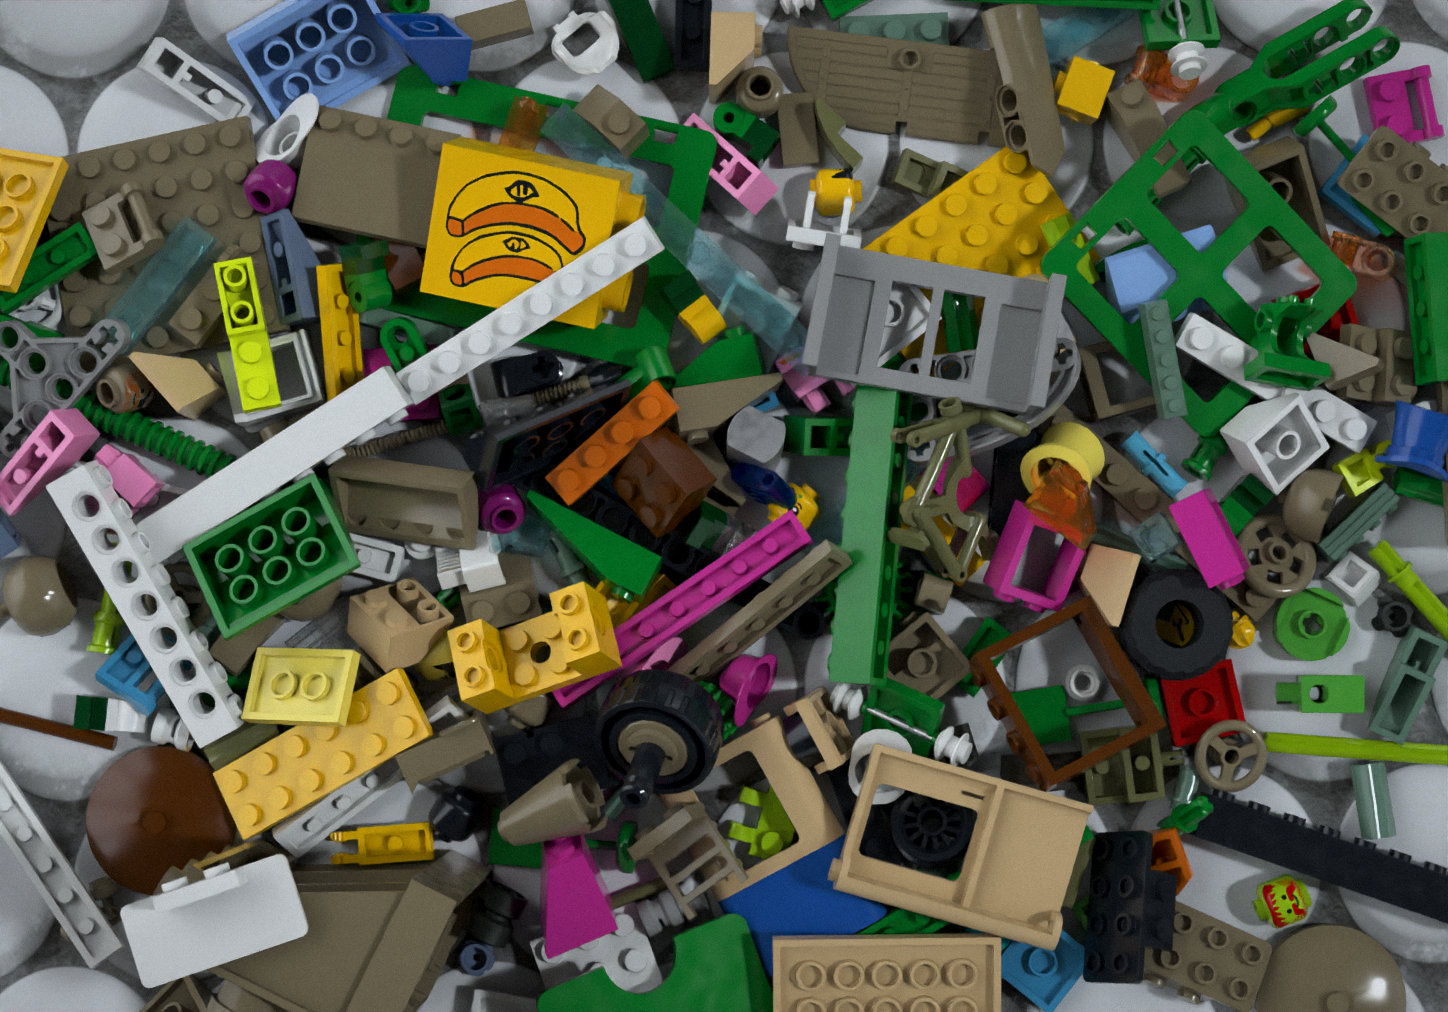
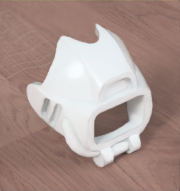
M573 10L560 25L557 23L552 27L556 33L551 44L553 55L559 62H563L565 66L577 73L598 75L618 57L619 38L615 23L605 11L597 13L586 12L577 15ZM586 23L590 24L600 36L599 39L582 54L573 57L562 43Z

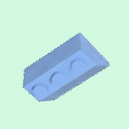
M1211 224L1181 233L1198 252H1203L1216 239ZM1150 244L1105 257L1106 301L1129 324L1134 323L1140 317L1138 304L1156 300L1175 281L1176 272ZM1224 270L1223 278L1227 281V277ZM1198 297L1174 321L1187 317L1189 312L1196 314L1212 309Z

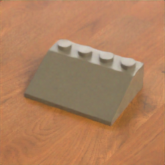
M319 105L317 119L307 137L292 216L298 222L426 249L442 145L447 141L461 137V135Z

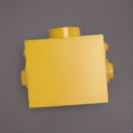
M1074 56L1066 64L1064 72L1058 71L1053 82L1058 113L1068 117L1072 122H1081L1089 126L1093 124L1100 115L1115 71L1100 66L1095 61H1087Z

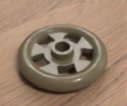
M1275 513L1256 515L1236 536L1250 565V568L1243 573L1245 576L1244 581L1256 592L1272 598H1287L1303 591L1312 580L1316 569V553L1313 543L1294 535L1285 526L1282 515ZM1266 528L1271 537L1261 542L1256 532ZM1284 533H1287L1295 541L1296 545L1292 549L1285 540L1281 539ZM1273 550L1278 553L1280 559L1273 555ZM1248 551H1257L1256 560L1258 565H1251ZM1293 558L1301 562L1298 574L1289 570ZM1267 572L1280 574V584L1267 581Z

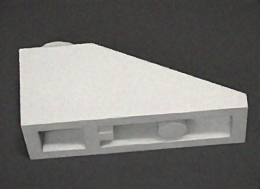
M155 37L136 66L137 69L218 122L247 116L256 103L164 37Z

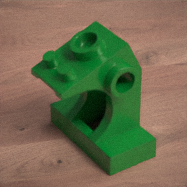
M1295 295L1277 297L1276 303L1261 304L1260 310L1256 313L1254 319L1259 356L1243 367L1244 380L1311 391L1331 377L1330 363L1313 361L1307 358L1303 349V339L1309 336L1312 329L1311 320L1323 312L1324 307L1314 306V299L1305 298L1304 304L1299 303L1300 299ZM1277 339L1283 340L1284 354L1278 349Z

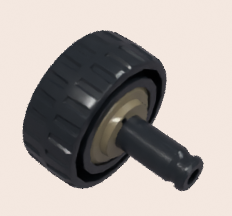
M646 669L624 676L612 686L596 720L593 733L594 743L604 765L623 781V786H621L619 791V798L622 803L631 809H640L648 804L652 793L677 794L693 789L706 779L718 758L724 738L725 723L718 703L700 684L676 672Z

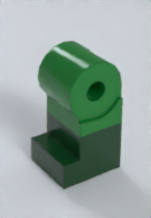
M725 102L715 109L713 114L715 131L725 140L735 141L748 150L747 159L760 170L780 142V133L733 102Z
M363 240L340 245L339 250L346 289H348L352 307L357 312L364 313L389 306L392 301V289L387 280L384 256L390 255L388 240Z
M1251 473L1241 476L1218 502L1235 537L1255 514L1275 496L1271 490Z

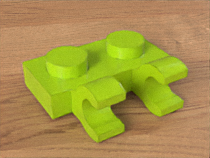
M769 784L767 793L742 785L738 796L739 801L762 807L756 828L731 820L727 831L728 837L751 843L748 854L762 859H767L790 847L795 827L771 784Z

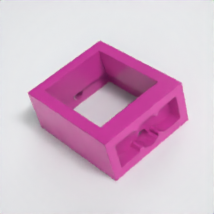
M1211 487L1168 506L1209 589L1219 585L1221 591L1245 579L1243 573L1250 568V565Z
M1015 500L982 582L994 589L992 595L1004 601L1013 603L1016 597L1024 600L1023 606L1036 612L1044 613L1046 608L1058 612L1063 606L1093 530L1074 520ZM1034 525L1064 535L1041 594L1011 584Z

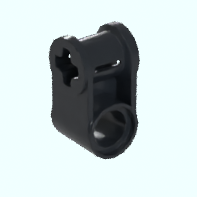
M548 351L505 358L490 364L499 401L512 400L532 392L554 387L561 382L564 375L562 363L555 355ZM545 361L554 367L549 370V377L547 378L541 373H537V371L542 369V363Z

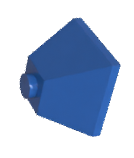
M376 13L375 21L433 83L448 86L452 85L453 81H467L473 39L443 13Z

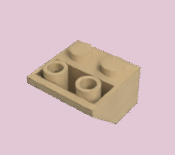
M412 577L351 596L347 633L386 673H389L396 668H405L419 663L453 624L454 616Z

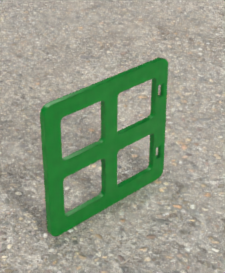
M1198 110L1182 113L1043 255L1040 261V270L1047 280H1049L1052 273L1067 275L1064 297L1151 387L1152 382L1140 317L1134 323L1129 324L1077 270V263L1121 218L1126 219L1176 272L1175 281L1157 298L1167 299L1171 323L1199 297L1241 341L1258 350L1257 330L1254 327L1256 312L1223 278V271L1265 227H1271L1320 280L1319 288L1309 298L1314 299V306L1324 307V311L1311 320V332L1316 333L1355 293L1357 288L1355 275L1216 126ZM1169 142L1176 152L1161 165L1153 157ZM1192 146L1199 150L1246 201L1245 209L1203 252H1198L1147 197L1148 190ZM1088 225V228L1095 235L1080 249L1072 240ZM1307 338L1303 339L1304 345L1307 342ZM1277 339L1278 349L1284 354L1283 340ZM1181 378L1188 415L1180 417L1198 435L1211 437L1216 435L1255 394L1228 380L1208 401H1203Z

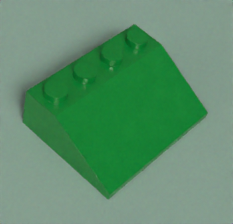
M315 473L182 546L226 641L231 640L361 567L345 520L329 488Z

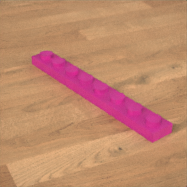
M789 510L615 628L614 633L622 667L554 690L552 693L564 710L569 709L814 542L793 511Z

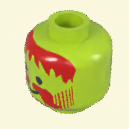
M1283 874L1260 883L1256 888L1257 899L1252 900V905L1260 921L1267 920L1276 929L1305 919L1308 907L1312 906L1310 895L1303 881L1300 878L1295 880L1289 874Z

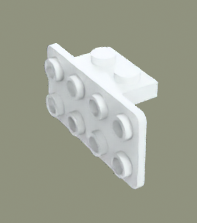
M276 854L234 869H230L227 862L203 870L205 879L189 884L187 876L162 884L163 893L125 905L121 909L120 915L142 985L146 988H153L306 935L309 925L287 857L283 854Z

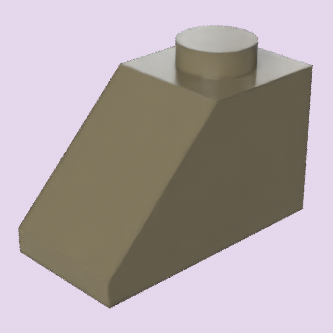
M598 84L572 110L624 160L650 135L647 124L620 98Z

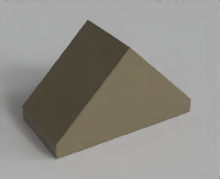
M1310 332L1307 337L1315 361L1330 363L1331 377L1324 381V384L1331 391L1379 373L1384 369L1385 363L1380 358Z

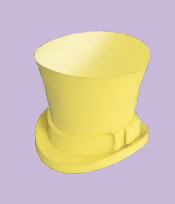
M1073 422L1057 423L1048 428L1043 434L1040 445L1032 448L1023 457L1020 465L1022 480L1033 498L1045 508L1058 513L1073 511L1083 503L1089 493L1092 480L1101 473L1105 462L1104 450L1098 438L1088 428Z

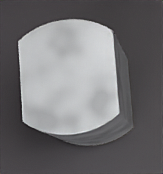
M750 405L740 410L732 419L728 428L726 463L760 481L768 478L776 470L782 458L786 432L785 423Z

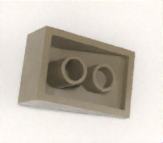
M1285 136L1243 153L1244 158L1327 246L1331 245L1304 145L1289 136ZM1225 179L1230 199L1237 215H1239L1245 209L1246 201ZM1269 226L1265 227L1250 243L1258 265L1263 272L1299 258Z

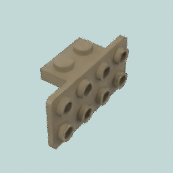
M1378 127L1337 180L1338 186L1407 239L1425 232H1448V166L1443 163L1438 166L1430 160L1429 157L1432 154L1420 144L1413 142L1411 145L1389 127Z
M1176 901L1172 952L1145 948L1142 981L1159 989H1164L1166 985L1177 990L1176 996L1192 1004L1198 1005L1199 1001L1214 1000L1236 1011L1249 1012L1253 1007L1269 962L1272 946L1263 939Z

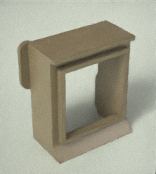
M476 708L470 709L465 712L470 718L440 731L439 736L395 755L412 795L418 781L421 780L424 784L486 756L487 750H489L491 755L494 754L493 739H495V736L483 712Z

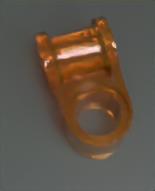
M1145 45L1137 47L1135 51L1137 59L1133 69L1124 79L1126 84L1140 79L1149 93L1176 103L1187 100L1199 83V77L1187 80L1189 85L1187 88L1176 87L1172 82L1173 75L1170 71L1173 63L1169 61L1168 54L1161 50L1146 51ZM1146 64H1147V65H1148V69H1147L1146 74H1144V69H1145Z
M1333 231L1331 237L1334 239L1331 251L1354 275L1375 281H1386L1396 274L1399 263L1397 257L1388 246L1368 241L1352 234ZM1379 254L1387 255L1389 262L1386 268L1381 271L1371 270L1370 262L1373 257Z

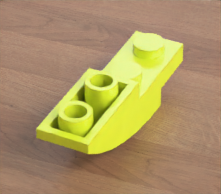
M250 256L213 263L243 411L247 414L282 407L269 334L252 258Z

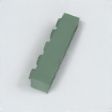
M1167 299L1139 303L1138 310L1157 416L1161 419H1170L1188 415Z

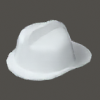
M305 93L290 104L280 118L262 134L256 145V160L259 163L267 159H275L284 162L291 169L302 166L308 133L314 126L319 111V101L314 94Z
M874 729L863 733L856 739L852 748L848 772L849 785L856 796H858L873 745L876 743L912 754V748L907 739L899 733L888 729ZM881 784L876 789L872 804H887L895 801L905 790Z

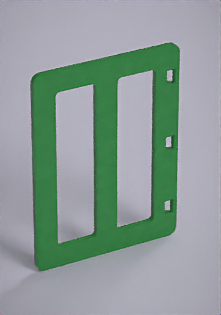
M414 65L404 67L397 76L387 115L389 120L422 126L424 117L432 113L618 155L572 111L580 102L467 77V81H453L454 85L460 86L456 97L438 93L440 85L433 83L422 70ZM547 105L568 110L565 121L545 117ZM638 115L647 124L650 135L629 158L669 166L673 168L674 173L661 224L653 228L665 249L642 263L649 267V274L636 325L633 328H625L601 322L595 329L551 320L519 340V342L631 368L637 365L635 361L636 355L645 348L663 346L668 350L676 315L660 296V292L688 269L710 179L709 172L711 167H713L717 151L716 138L711 132ZM655 130L677 134L674 145L654 141ZM357 234L355 242L371 240L368 236ZM388 274L387 280L392 289V301L389 306L381 308L463 329L468 328L498 309L420 292V287L400 296L395 290Z

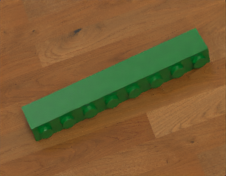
M857 385L856 394L852 399V410L854 413L853 430L850 432L848 439L851 451L849 467L845 473V484L847 486L846 503L841 512L843 535L838 547L848 553L853 564L839 574L834 586L836 608L835 615L831 620L832 650L827 660L829 681L886 687L899 545L889 540L887 532L893 527L901 528L902 516L899 513V508L903 503L908 454L907 442L902 444L892 442L890 433L894 428L910 426L913 394Z

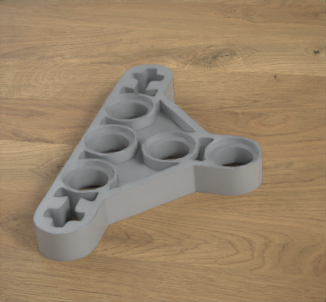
M119 318L104 319L99 321L86 336L37 337L20 321L8 320L0 322V355L9 362L13 419L0 433V450L3 455L12 458L20 449L13 447L15 439L12 436L22 434L26 429L33 432L39 424L33 418V410L37 405L44 406L48 412L57 409H72L99 379L103 371L115 361L131 341L130 327L125 321ZM6 327H12L18 334V342L13 348L5 345L2 340V332ZM105 329H117L115 337L118 342H109L102 349L96 346L97 344H102L107 339L109 334ZM85 351L92 353L96 358V368L92 372H86L80 366V356ZM34 352L41 354L45 359V369L41 373H36L30 368L29 358ZM61 378L67 379L72 384L73 393L68 399L60 397L56 391V384ZM32 432L22 438L21 445L24 444Z

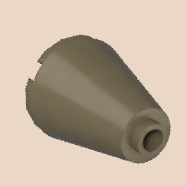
M577 758L566 761L500 813V821L497 823L502 839L505 842H510L513 846H521L595 833L605 828L608 821L607 815L601 817L599 808L605 805L604 796L590 769L587 766L580 769L576 765L580 761Z

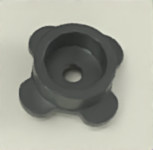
M1389 596L1379 598L1377 601L1379 607L1377 615L1371 620L1372 627L1376 631L1386 630L1392 632L1394 637L1405 636L1407 626L1413 615L1411 604L1407 602H1394ZM1391 613L1395 614L1394 620L1389 618Z

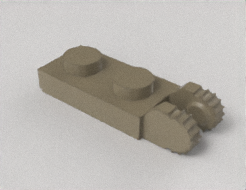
M236 244L230 245L220 255L216 263L238 259L241 248ZM252 258L254 271H256L259 267V262ZM212 265L168 322L169 325L198 347L204 344L224 318L214 265Z

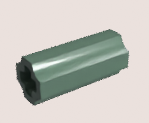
M1369 761L1350 765L1361 838L1371 840L1396 836L1385 761Z

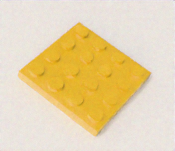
M0 148V291L17 293L69 167L62 157Z

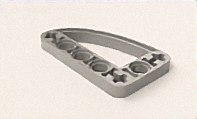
M1057 338L1054 357L1060 355L1061 349H1066L1068 354L1072 356L1067 357L1066 364L1060 365L1057 359H1053L1050 377L1058 376V378L1047 393L1045 409L1036 408L1032 416L1019 414L1014 417L1029 424L1031 430L1049 418L1066 401L1077 383L1081 370V355L1076 344L1070 339ZM976 350L933 355L931 366H934L935 377L944 379L942 375L944 368L950 363H958L962 367V373L953 381L970 384ZM921 357L905 361L898 371L914 373L915 369L919 370ZM913 394L912 406L917 403H924L928 407V414L921 421L911 420L910 425L937 418L936 398ZM998 427L969 436L970 456L997 448L1019 436ZM938 439L926 442L927 445H930V448L924 449L922 456H919L915 450H912L914 447L908 446L907 458L918 466H927ZM953 444L945 463L951 462L955 457Z

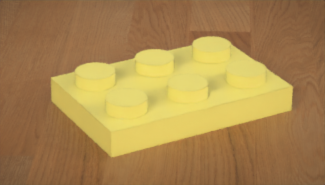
M257 647L241 719L248 723L346 727L361 654L355 650Z

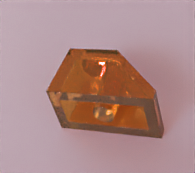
M1057 459L1032 490L1023 507L1082 551H1085L1097 531L1088 482L1082 478L1079 471L1074 467L1064 465Z

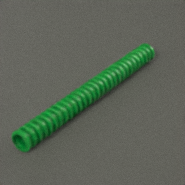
M0 355V385L4 387L9 385L11 390L9 362ZM36 365L30 366V368L36 373L43 372V370L40 371V367ZM60 379L56 384V391L60 397L68 399L73 393V387L67 379ZM88 390L73 407L77 408L90 423L92 422L95 428L99 429L102 427L103 432L108 434L113 432V436L117 438L123 436L125 442L130 443L133 441L134 446L139 448L144 446L145 451L151 452L154 450L156 456L161 457L165 455V460L170 462L175 460L176 465L183 466L185 464L187 470L192 471L196 469V474L201 476L206 474L207 479L237 460L235 455L230 454L227 456L226 451L222 449L216 451L215 446L211 444L206 446L202 440L196 442L195 437L191 435L185 437L184 432L180 430L175 432L171 426L164 427V423L160 421L154 423L153 418L149 416L144 418L143 414L138 411L136 413L130 411L123 414L111 412L101 404L97 393L92 395L91 390ZM289 484L285 485L281 489H286L287 487H289Z

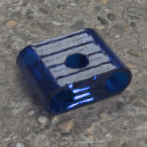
M745 462L738 463L733 467L731 471L732 480L754 501L765 505L773 504L785 509H790L796 505V492L775 471Z

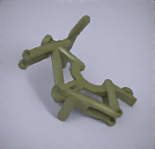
M949 397L938 404V418L904 428H894L890 433L892 442L898 444L907 442L908 446L918 448L923 443L938 440L914 496L908 498L899 508L903 522L911 527L908 530L893 527L887 532V536L894 544L919 551L925 550L935 565L938 576L943 578L951 576L954 581L962 583L967 579V568L977 544L982 558L991 561L1000 539L994 530L988 528L987 517L984 513L973 510H966L962 513L957 503L958 483L962 478H969L973 471L966 429L972 425L984 423L1019 437H1026L1030 434L1031 428L1026 422L999 411L962 405L959 397ZM953 444L955 457L947 466L942 495L930 498ZM945 514L947 520L956 528L949 545L932 517Z

